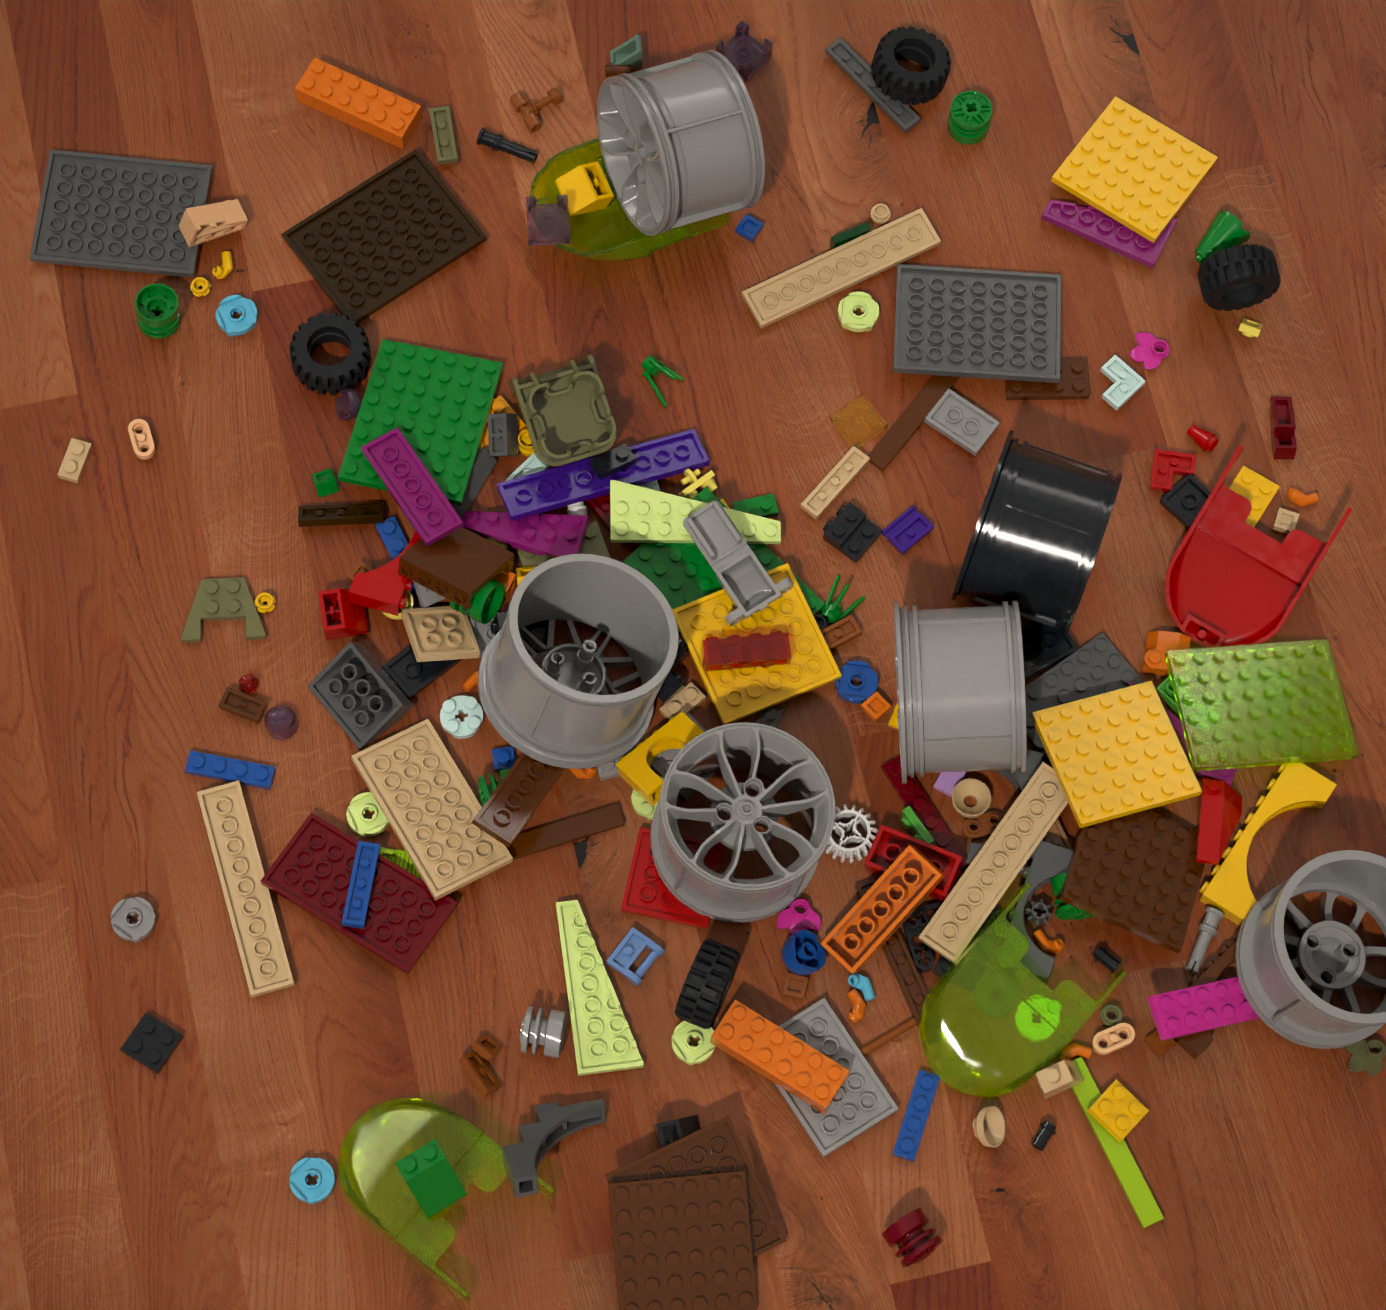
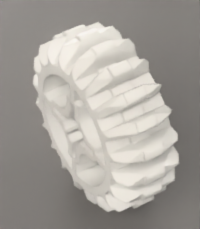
M845 804L843 805V811L839 807H835L833 831L839 836L840 841L836 844L830 836L825 853L830 854L833 852L832 859L834 860L840 856L842 863H844L845 858H849V862L853 863L854 857L858 861L862 860V855L867 857L868 850L871 849L876 837L874 835L878 833V829L873 828L876 824L875 820L869 821L871 818L870 813L863 815V808L859 812L855 811V805L852 806L851 810H848ZM841 820H851L846 824L839 822ZM858 823L865 830L866 839L857 831ZM852 828V835L844 840L845 832L847 834V831H850ZM849 844L857 846L855 848H845Z

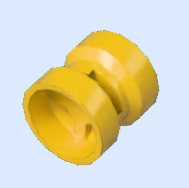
M525 429L518 435V447L522 455L530 457L534 451L527 429Z

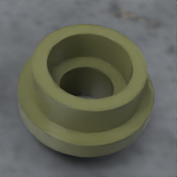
M1109 1004L1101 1010L1100 1018L1106 1026L1112 1027L1122 1021L1123 1014L1118 1006ZM1113 1013L1115 1019H1109L1107 1014Z

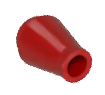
M1195 424L1187 431V435L1203 451H1213L1219 442L1216 434L1202 429Z

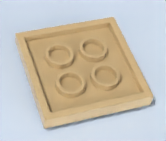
M451 606L402 609L401 617L417 662L479 658L480 650L467 615L453 610Z

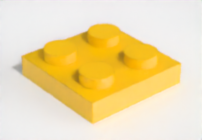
M1117 1079L1087 1110L1119 1143L1149 1111Z

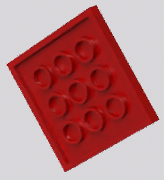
M640 827L621 911L707 930L710 917L700 915L685 906L663 883L652 858L650 847L651 829ZM681 835L684 843L693 855L697 853L702 843L706 841ZM717 843L712 846L703 860L706 867L719 874L725 845Z

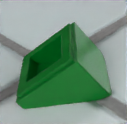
M332 469L323 470L311 475L319 497L339 491Z

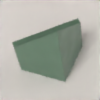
M639 33L610 51L612 65H630V69L642 68L643 52L641 35Z

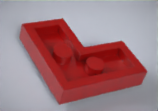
M1155 449L1149 490L1168 493L1172 487L1173 474L1187 476L1190 473L1194 476L1197 455Z

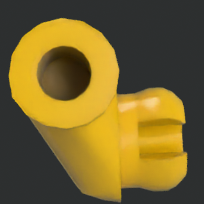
M230 251L222 252V265L213 268L212 273L217 279H224L233 270Z

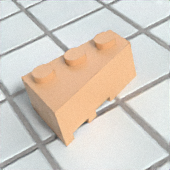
M238 199L225 200L219 203L186 208L179 228L188 247H192L243 230L248 219Z

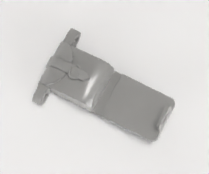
M714 500L683 520L684 528L710 567L714 570L719 584L736 607L734 611L725 617L729 626L749 618L758 611H763L769 604L782 597L784 593L794 586L789 577L774 584L719 501Z

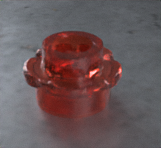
M253 674L244 675L239 680V689L243 693H253L259 686V679L255 678Z

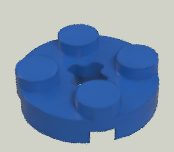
M854 660L846 663L842 668L840 667L839 671L842 676L840 679L835 680V689L838 692L839 698L850 703L859 704L865 702L876 692L878 676L868 663ZM859 678V682H862V685L856 687L850 681Z

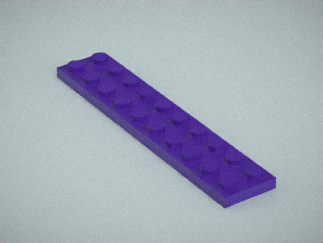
M695 429L630 446L629 449L637 458L636 464L601 480L589 466V460L597 457L594 456L498 483L497 490L510 520L514 521L610 494V480L638 486L684 473V470L687 468L695 470L709 466L710 460Z

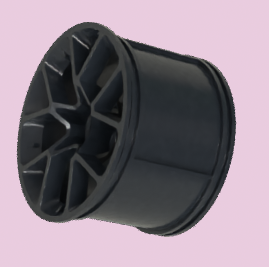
M1010 430L984 499L951 600L955 601L958 595H962L961 598H964L966 594L970 596V601L975 600L989 606H1002V601H1007L1008 605H1012V601H1017L1021 617L1053 627L1055 630L1062 627L1063 633L1067 634L1099 551L1123 474L1118 472L1117 476H1114L1113 470L1105 471L1029 445L1027 441L1020 444L1018 443L1019 438L1013 439L1014 431Z

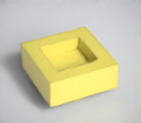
M1243 317L1239 331H1242V334L1247 337H1258L1263 324Z

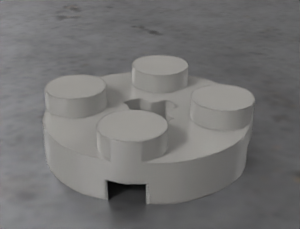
M125 898L119 901L111 912L113 930L118 937L125 941L140 942L149 936L155 927L156 915L153 907L143 898ZM137 914L138 922L129 924L130 920L128 917L130 915L134 917Z

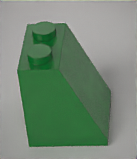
M435 1139L395 1162L427 1218L432 1217L468 1195Z

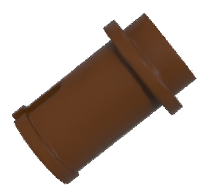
M612 63L605 65V77L630 73V65H612Z

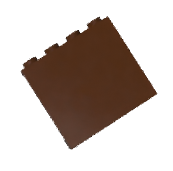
M461 527L429 546H426L422 539H419L399 557L398 573L469 610L473 596L501 571L509 574L513 570L514 553Z

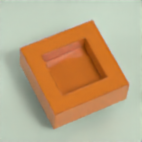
M876 691L861 704L860 708L874 722H877L891 709V705Z

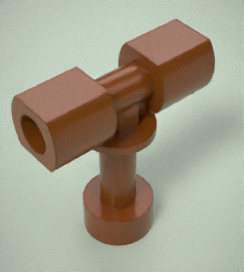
M556 88L547 91L548 96L535 103L531 100L527 102L521 92H517L510 97V103L517 113L521 112L524 117V124L530 133L536 132L541 128V122L537 117L538 110L551 103L556 106L562 102V97Z

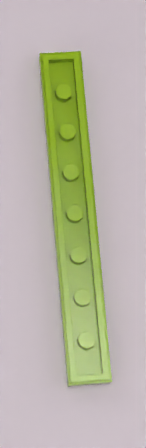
M1079 1057L1073 1060L1084 1082L1071 1087L1142 1228L1145 1229L1162 1221L1164 1217L1125 1140L1123 1139L1119 1143L1087 1112L1101 1094L1083 1058Z

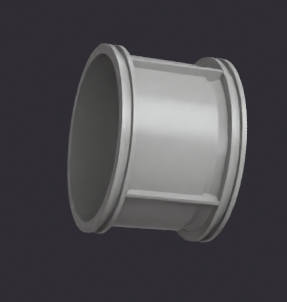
M707 50L684 59L629 74L615 75L604 80L597 100V127L602 156L616 197L629 220L639 231L653 236L718 215L750 208L759 201L765 180V156L760 126L749 93L738 72L725 56L715 50Z
M740 722L718 726L698 735L680 750L669 766L661 788L660 800L656 806L651 823V853L656 870L663 883L685 906L700 915L708 916L710 919L731 923L753 922L768 918L784 910L808 886L832 834L835 821V798L830 779L819 759L806 745L794 736L775 727L758 723ZM721 769L726 787L719 790L698 776ZM732 769L749 770L747 781L745 783H737ZM757 773L765 775L775 782L765 789L762 781L757 778ZM783 786L796 801L776 804L772 797ZM683 787H688L701 792L712 801L711 807L706 809L677 807L676 802L679 790ZM753 790L757 793V796H749L746 791ZM802 811L808 824L810 840L808 841L796 831L779 824V817ZM726 814L729 820H722L718 815ZM677 819L710 823L713 834L702 843L695 855L690 852L679 832ZM762 826L766 832H758L755 827ZM772 837L783 839L797 849L799 858L789 867H782L772 854L767 844ZM718 842L733 849L731 863L727 870L721 874L709 869L703 863L708 850ZM757 850L773 871L772 876L760 879H736L733 877L740 860L741 851Z
M1359 850L1335 851L1318 856L1294 872L1287 881L1261 897L1252 906L1243 920L1238 933L1235 951L1236 970L1240 986L1248 1003L1258 1017L1285 1039L1317 1049L1342 1048L1362 1041L1386 1024V994L1379 1006L1371 1014H1361L1351 985L1356 982L1372 991L1386 993V979L1376 978L1364 970L1366 956L1386 957V947H1364L1359 936L1355 933L1364 914L1368 912L1379 924L1386 937L1385 857ZM1308 892H1324L1319 905V922L1316 924L1310 922L1294 906L1290 898ZM1339 895L1357 904L1354 917L1348 926L1333 920L1332 906L1335 898ZM1285 914L1301 934L1300 938L1284 934ZM1307 940L1312 943L1313 947L1307 944ZM1287 949L1296 952L1297 958L1290 960ZM1300 968L1301 972L1306 977L1303 981L1298 976L1295 969ZM1321 975L1326 978L1327 983L1321 979ZM1333 990H1336L1346 1010L1329 1004Z

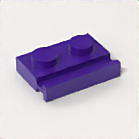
M911 506L882 531V535L904 555L934 529V526L914 506Z

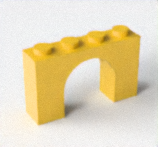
M681 711L615 764L620 777L647 803L654 806L660 800L663 780L651 769L652 761L665 750H681L688 742L704 733V731Z

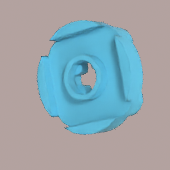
M231 295L219 303L220 306L215 313L217 324L228 336L233 337L246 334L257 326L258 313L251 299L243 298L241 295ZM234 312H237L238 314L242 313L240 318H232L234 316Z
M310 1157L301 1159L293 1166L289 1179L290 1188L295 1197L308 1204H315L328 1198L336 1183L334 1171L330 1164L324 1159ZM309 1175L312 1177L318 1176L316 1185L306 1184L308 1183L307 1177Z

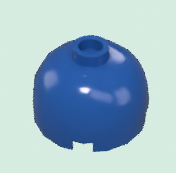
M800 930L786 939L782 947L783 962L796 975H810L823 967L826 962L825 948L821 944L819 945L816 940L818 938L817 935L809 930Z

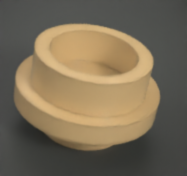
M877 204L871 209L870 216L874 222L883 224L890 219L891 211L887 205Z

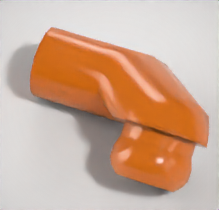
M1295 487L1287 491L1289 500L1299 507L1319 502L1316 492L1305 495Z
M597 767L569 770L578 779H591L596 775Z
M1042 929L1032 934L1040 949L1044 952L1058 954L1064 948V942L1061 939H1047Z
M853 989L847 994V997L853 1004L852 1012H849L848 1017L852 1022L856 1023L864 1018L866 1003L858 991Z

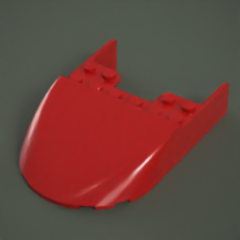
M1239 445L1175 552L1165 579L1167 606L1173 620L1181 631L1191 637V640L1206 648L1224 652L1243 651L1258 646L1272 637L1281 628L1352 511L1348 507L1327 543L1317 540L1302 530L1295 529L1287 534L1281 544L1245 523L1252 509L1250 501L1224 485V481L1244 449L1242 445Z

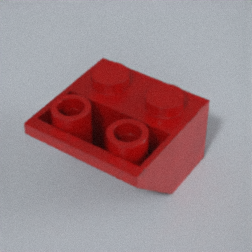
M337 588L318 591L326 640L369 634L365 607L349 602V590Z

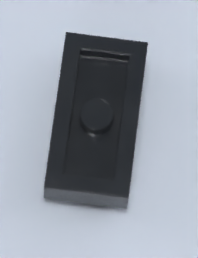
M623 444L589 460V466L601 480L636 464L637 458L629 447Z

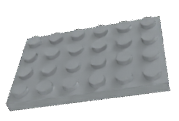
M825 998L779 1026L850 1071L848 1079L825 1115L774 1083L823 1158L899 1110Z

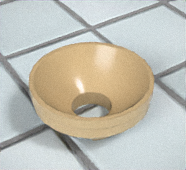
M964 779L956 784L952 791V805L964 817H979L990 806V790L980 780ZM970 796L977 803L974 807H967L964 804V799Z
M988 1106L981 1109L973 1121L974 1135L986 1147H999L1005 1137L1004 1116L996 1106Z

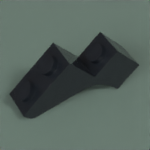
M681 638L678 639V650L673 666L657 694L664 704L685 688L682 684L684 679L676 671L674 673L671 672L689 655L686 650L688 646Z

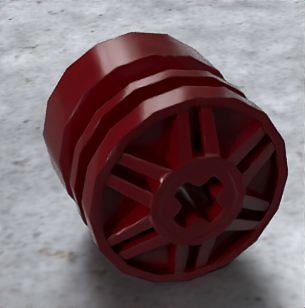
M921 1208L908 1213L882 1233V1237L890 1248L899 1244L902 1246L895 1254L897 1258L907 1254L901 1261L903 1268L921 1262L931 1255L943 1242L940 1235L929 1239L936 1233L935 1228L923 1230L928 1224L929 1219Z

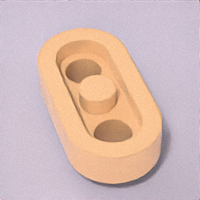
M143 419L133 420L128 426V432L135 455L142 460L150 459L155 454L156 449L149 425ZM138 430H143L141 434L136 433ZM148 448V451L142 452V449Z
M1119 1023L1098 1032L1092 1040V1048L1099 1055L1110 1054L1130 1045L1135 1038V1030L1128 1023ZM1119 1033H1125L1127 1038L1121 1039ZM1104 1041L1107 1047H1100L1099 1042Z

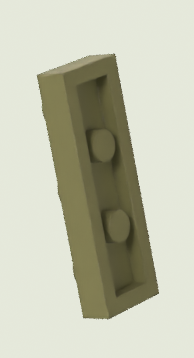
M449 106L429 108L438 165L457 163L458 157Z

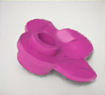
M1136 333L1135 339L1138 346L1130 351L1129 357L1136 362H1144L1145 370H1152L1160 365L1161 359L1168 356L1170 347L1166 341L1162 339L1157 340L1151 333ZM1159 348L1162 352H1157L1155 349Z
M802 898L792 901L790 908L782 910L777 919V929L789 928L791 935L800 930L811 929L817 931L820 930L821 926L819 915L812 911L810 903ZM798 907L804 908V912L798 913L796 909Z

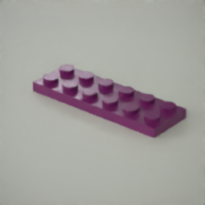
M398 427L361 447L362 453L426 546L435 543L464 526L463 521Z

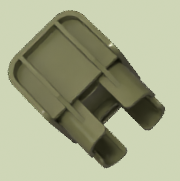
M592 354L587 355L578 363L570 360L563 368L536 376L534 372H531L523 380L517 381L515 377L508 382L512 396L517 398L534 454L542 464L548 467H559L602 454L614 444L616 424Z

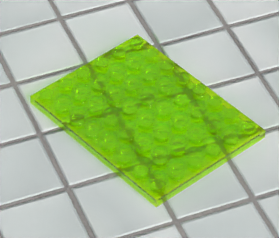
M1328 639L1167 650L1164 654L1193 771L1355 759L1359 755Z

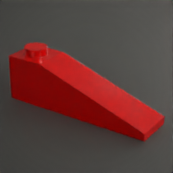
M1202 778L1200 785L1202 792L1198 796L1196 862L1218 865L1242 815V797L1223 780Z

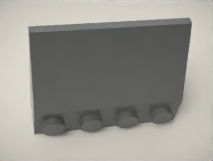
M349 642L308 685L310 690L359 749L364 748L396 724L414 706L361 642Z

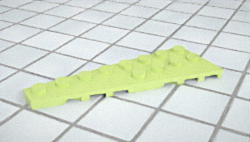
M610 480V542L694 543L683 526V520L709 503ZM723 507L747 544L781 543V521Z
M578 900L556 902L578 1076L643 1068L644 1063L637 1044L625 1019Z

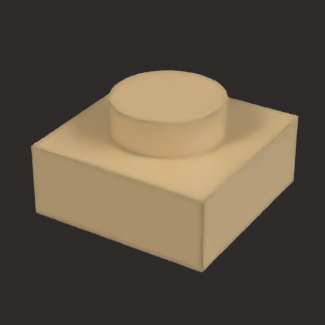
M1279 507L1272 529L1288 534L1290 531L1295 530L1300 514Z

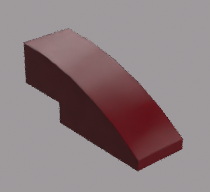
M1270 397L1273 459L1294 460L1297 446L1291 397Z

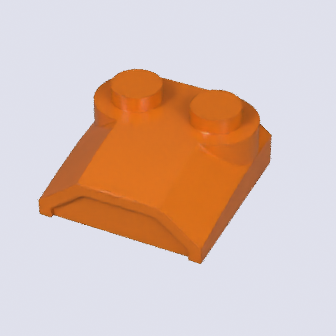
M1148 632L1143 673L1161 676L1172 674L1174 677L1186 678L1191 637L1177 632Z

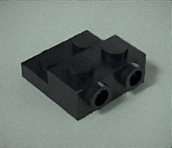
M849 503L847 506L842 505L836 512L838 517L834 521L829 520L825 524L823 540L857 564L879 538L883 530L869 521L864 512Z

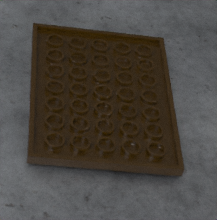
M416 149L281 234L282 239L339 312L349 316V321L354 319L358 323L487 241V236Z

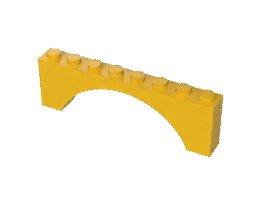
M1291 757L1288 763L1285 761L1282 763L1277 771L1280 773V776L1277 780L1273 778L1266 788L1269 790V793L1266 797L1262 795L1255 806L1258 807V810L1255 814L1251 812L1244 823L1247 824V827L1244 831L1240 829L1233 840L1236 844L1233 848L1228 846L1222 856L1225 859L1223 864L1215 866L1210 874L1214 876L1210 883L1206 881L1199 891L1202 893L1199 901L1208 907L1223 912L1224 917L1240 927L1247 913L1257 902L1250 889L1247 877V855L1255 834L1269 820L1286 811L1306 807L1322 808L1337 785Z

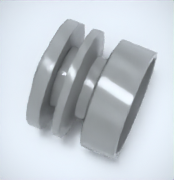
M528 1006L520 1029L521 1053H527L529 1044H532V1054L536 1055L539 1045L544 1046V1056L559 1058L564 1037L566 1011L552 1009L548 1019H545L543 1008H539L537 1017H534V1006Z

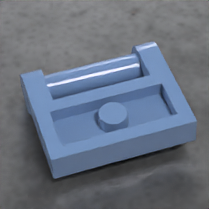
M632 927L608 958L606 964L626 977L632 984L639 986L642 982L641 978L657 957H661L665 951L658 944ZM645 948H649L651 952L636 972L630 971L629 969Z

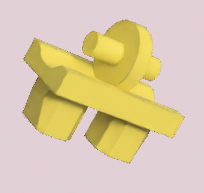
M687 468L684 470L685 477L681 480V483L686 485L689 482L691 485L677 495L693 499L699 494L696 491V488L699 486L703 489L707 487L711 492L718 488L712 478L715 474L711 470L697 480L696 477L701 474L699 469L692 472Z

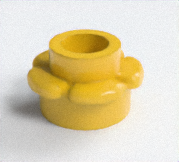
M197 277L192 281L190 290L197 297L206 296L210 292L209 288L211 285L205 278Z
M261 593L255 599V606L261 613L271 612L275 608L274 603H276V600L269 593Z

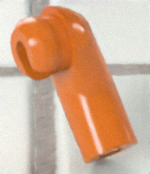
M474 671L461 685L467 692H470L475 685H478V671Z
M1072 1043L1061 1049L1059 1059L1060 1061H1071V1058L1076 1055L1089 1059L1092 1048Z

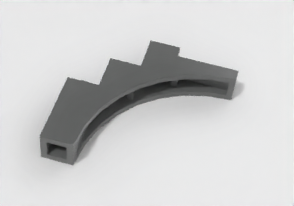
M603 1099L561 1107L558 1106L557 1102L535 1106L536 1123L519 1126L520 1143L502 1146L503 1165L515 1198L538 1194L537 1170L548 1151L560 1140L586 1127L606 1122Z

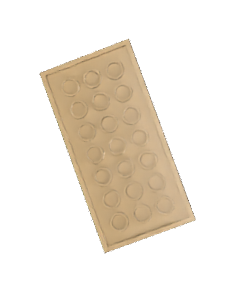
M429 719L351 756L352 762L435 901L513 862V857L504 844L472 824L473 819L482 806Z

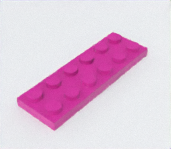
M1238 977L1157 994L1147 998L1161 1041L1260 1019L1248 1003Z

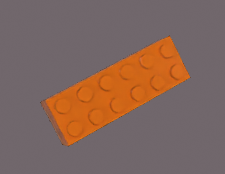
M315 57L295 87L298 102L401 149L405 148L423 118L421 105Z
M909 845L820 944L852 974L858 973L946 875L916 847Z
M734 1000L711 1035V1044L824 1115L849 1077L850 1071L737 1000Z

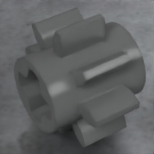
M1043 899L1036 904L1031 901L1030 907L1032 909L1026 908L1025 914L1029 915L1026 922H1032L1035 924V928L1040 924L1046 927L1048 924L1046 918L1052 919L1053 916L1052 913H1048L1051 905L1046 906L1043 903ZM1036 911H1041V917L1037 916Z

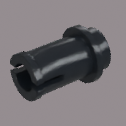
M1100 946L1092 955L1095 958L1094 961L1098 960L1113 973L1122 962L1107 952L1106 947Z
M1048 1121L1040 1123L1039 1126L1041 1128L1030 1143L1040 1151L1044 1150L1051 1136L1056 1134V1127Z

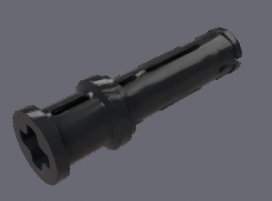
M482 127L476 142L477 145L483 144L491 147L495 152L501 150L532 164L535 163L539 153L504 139L502 134L496 135L491 133L484 127Z

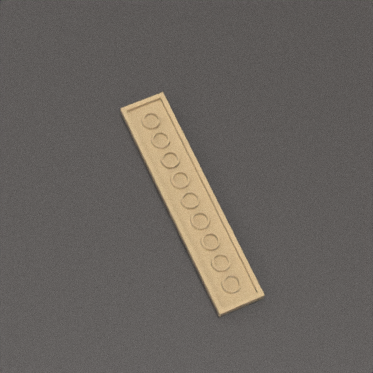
M920 208L742 291L741 295L760 329L897 264L940 245L941 240L923 209Z
M1042 762L918 937L920 941L953 964L957 962L1067 806V798L1053 768Z
M238 780L197 792L198 800L251 998L295 986L270 892L267 887L261 884V879L265 874L240 782Z

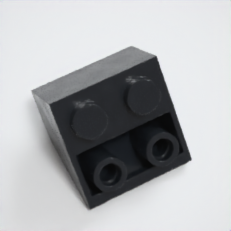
M698 1115L654 1124L658 1148L701 1129Z

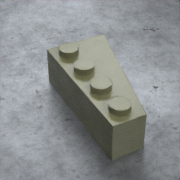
M597 521L589 523L580 554H594L610 558ZM516 549L517 559L521 568L537 567L543 562L552 559L551 556L545 554L539 556Z

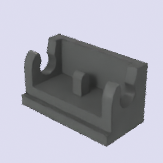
M488 414L489 457L519 456L517 414Z

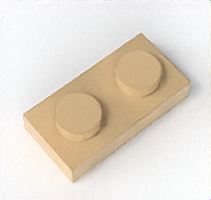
M71 438L57 474L58 478L79 484L93 447L92 443Z
M690 682L669 702L659 708V712L668 721L681 711L685 714H690L706 700V696Z

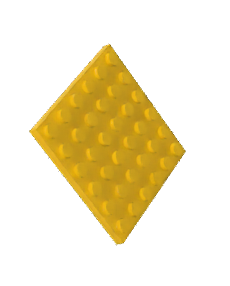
M1115 96L1054 173L1051 182L1152 243H1155L1217 162L1218 157Z
M788 563L766 572L774 584L789 577L794 586L784 593L782 597L769 604L763 611H758L733 626H729L725 617L734 611L736 607L723 589L672 609L678 630L688 646L687 649L723 725L741 720L840 679L842 676Z
M1152 681L1035 711L1031 714L1033 723L1079 828L1199 796L1202 792Z

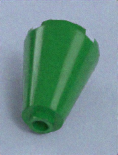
M1221 209L1194 251L1196 255L1194 258L1201 265L1205 259H1209L1214 253L1217 254L1223 249L1227 250L1233 246L1238 247L1250 239L1251 235L1248 230L1243 231L1241 228L1243 223L1229 211L1223 213V209Z

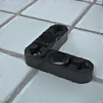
M943 901L916 908L910 916L912 919H917L920 917L919 913H922V920H916L914 925H911L910 922L906 923L907 918L902 924L910 955L917 970L921 973H927L933 968L934 956L928 945L924 943L920 947L914 946L911 939L914 936H920L930 922L926 916L927 911L935 910L937 912ZM925 949L927 951L923 952L925 960H929L927 967L919 964L921 960L920 952Z

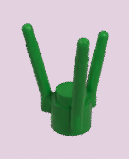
M650 355L641 365L645 370L643 375L648 379L663 406L667 407L664 397L651 376L656 377L663 372L672 380L677 378L683 381L684 379L665 366L660 360H657L653 355Z
M840 575L836 576L825 605L821 609V615L831 624L844 619L845 616L865 600V597L862 596L842 613V607L839 603L850 587V584H846L836 601L831 603Z

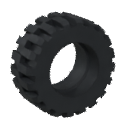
M911 26L908 29L900 27L897 28V31L895 29L889 31L881 38L871 62V75L878 89L881 88V92L885 96L889 95L891 100L895 102L896 100L901 101V104L911 103L912 105H918L919 102L924 104L929 102L930 99H935L941 93L950 72L951 58L948 49L944 47V43L940 39L937 40L936 35L933 33L929 34L922 28L918 30ZM907 59L914 61L925 71H909L903 68L896 60Z
M1257 244L1233 246L1227 250L1223 249L1217 254L1214 253L1209 259L1203 261L1197 273L1204 302L1212 309L1215 308L1219 311L1241 310L1245 307L1249 308L1255 304H1260L1263 300L1272 297V294L1277 292L1281 283L1275 255L1270 249Z
M330 312V315L320 313L319 317L314 318L311 316L308 318L306 324L302 322L298 326L299 332L294 331L292 335L293 341L290 342L289 347L295 376H298L299 382L302 385L306 384L307 389L310 391L316 389L318 394L321 395L329 392L330 396L336 395V392L340 391L343 394L348 392V388L352 387L354 389L357 387L358 380L363 381L365 379L371 360L369 341L363 327H359V323L354 319L349 321V316L347 315L337 316L336 312ZM327 342L341 343L350 350L349 355L344 361L333 366L320 365L311 359V355L318 346Z
M712 939L704 940L679 995L674 1012L677 1018L703 1029L711 1028L726 998L741 956L738 950Z

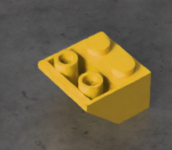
M598 161L580 165L555 180L570 216L606 209L614 197Z

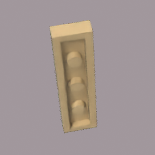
M853 446L801 503L800 508L817 520L869 463L870 458Z

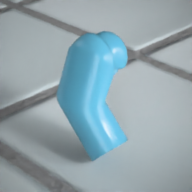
M858 973L848 976V984L861 990L865 1001H871L876 998L869 978Z

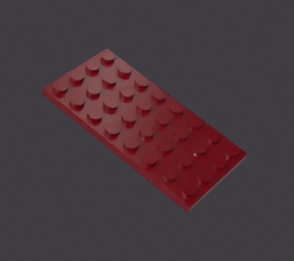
M311 812L261 879V884L408 975L455 910L458 902L447 895L435 901L424 881L379 854L364 929L342 926L358 841Z

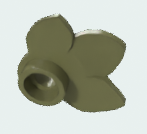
M1363 1039L1358 1043L1344 1047L1352 1054L1347 1065L1349 1071L1362 1072L1366 1070L1370 1076H1374L1382 1070V1059L1386 1056V1047L1381 1041L1371 1040L1367 1042ZM1377 1050L1379 1053H1372L1371 1051Z

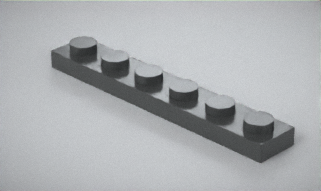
M841 38L825 49V53L904 133H907L920 123L921 118L907 104H901V101L898 100L896 102L891 100L889 95L885 96L881 92V88L878 89L874 83L875 80L872 78L871 68Z

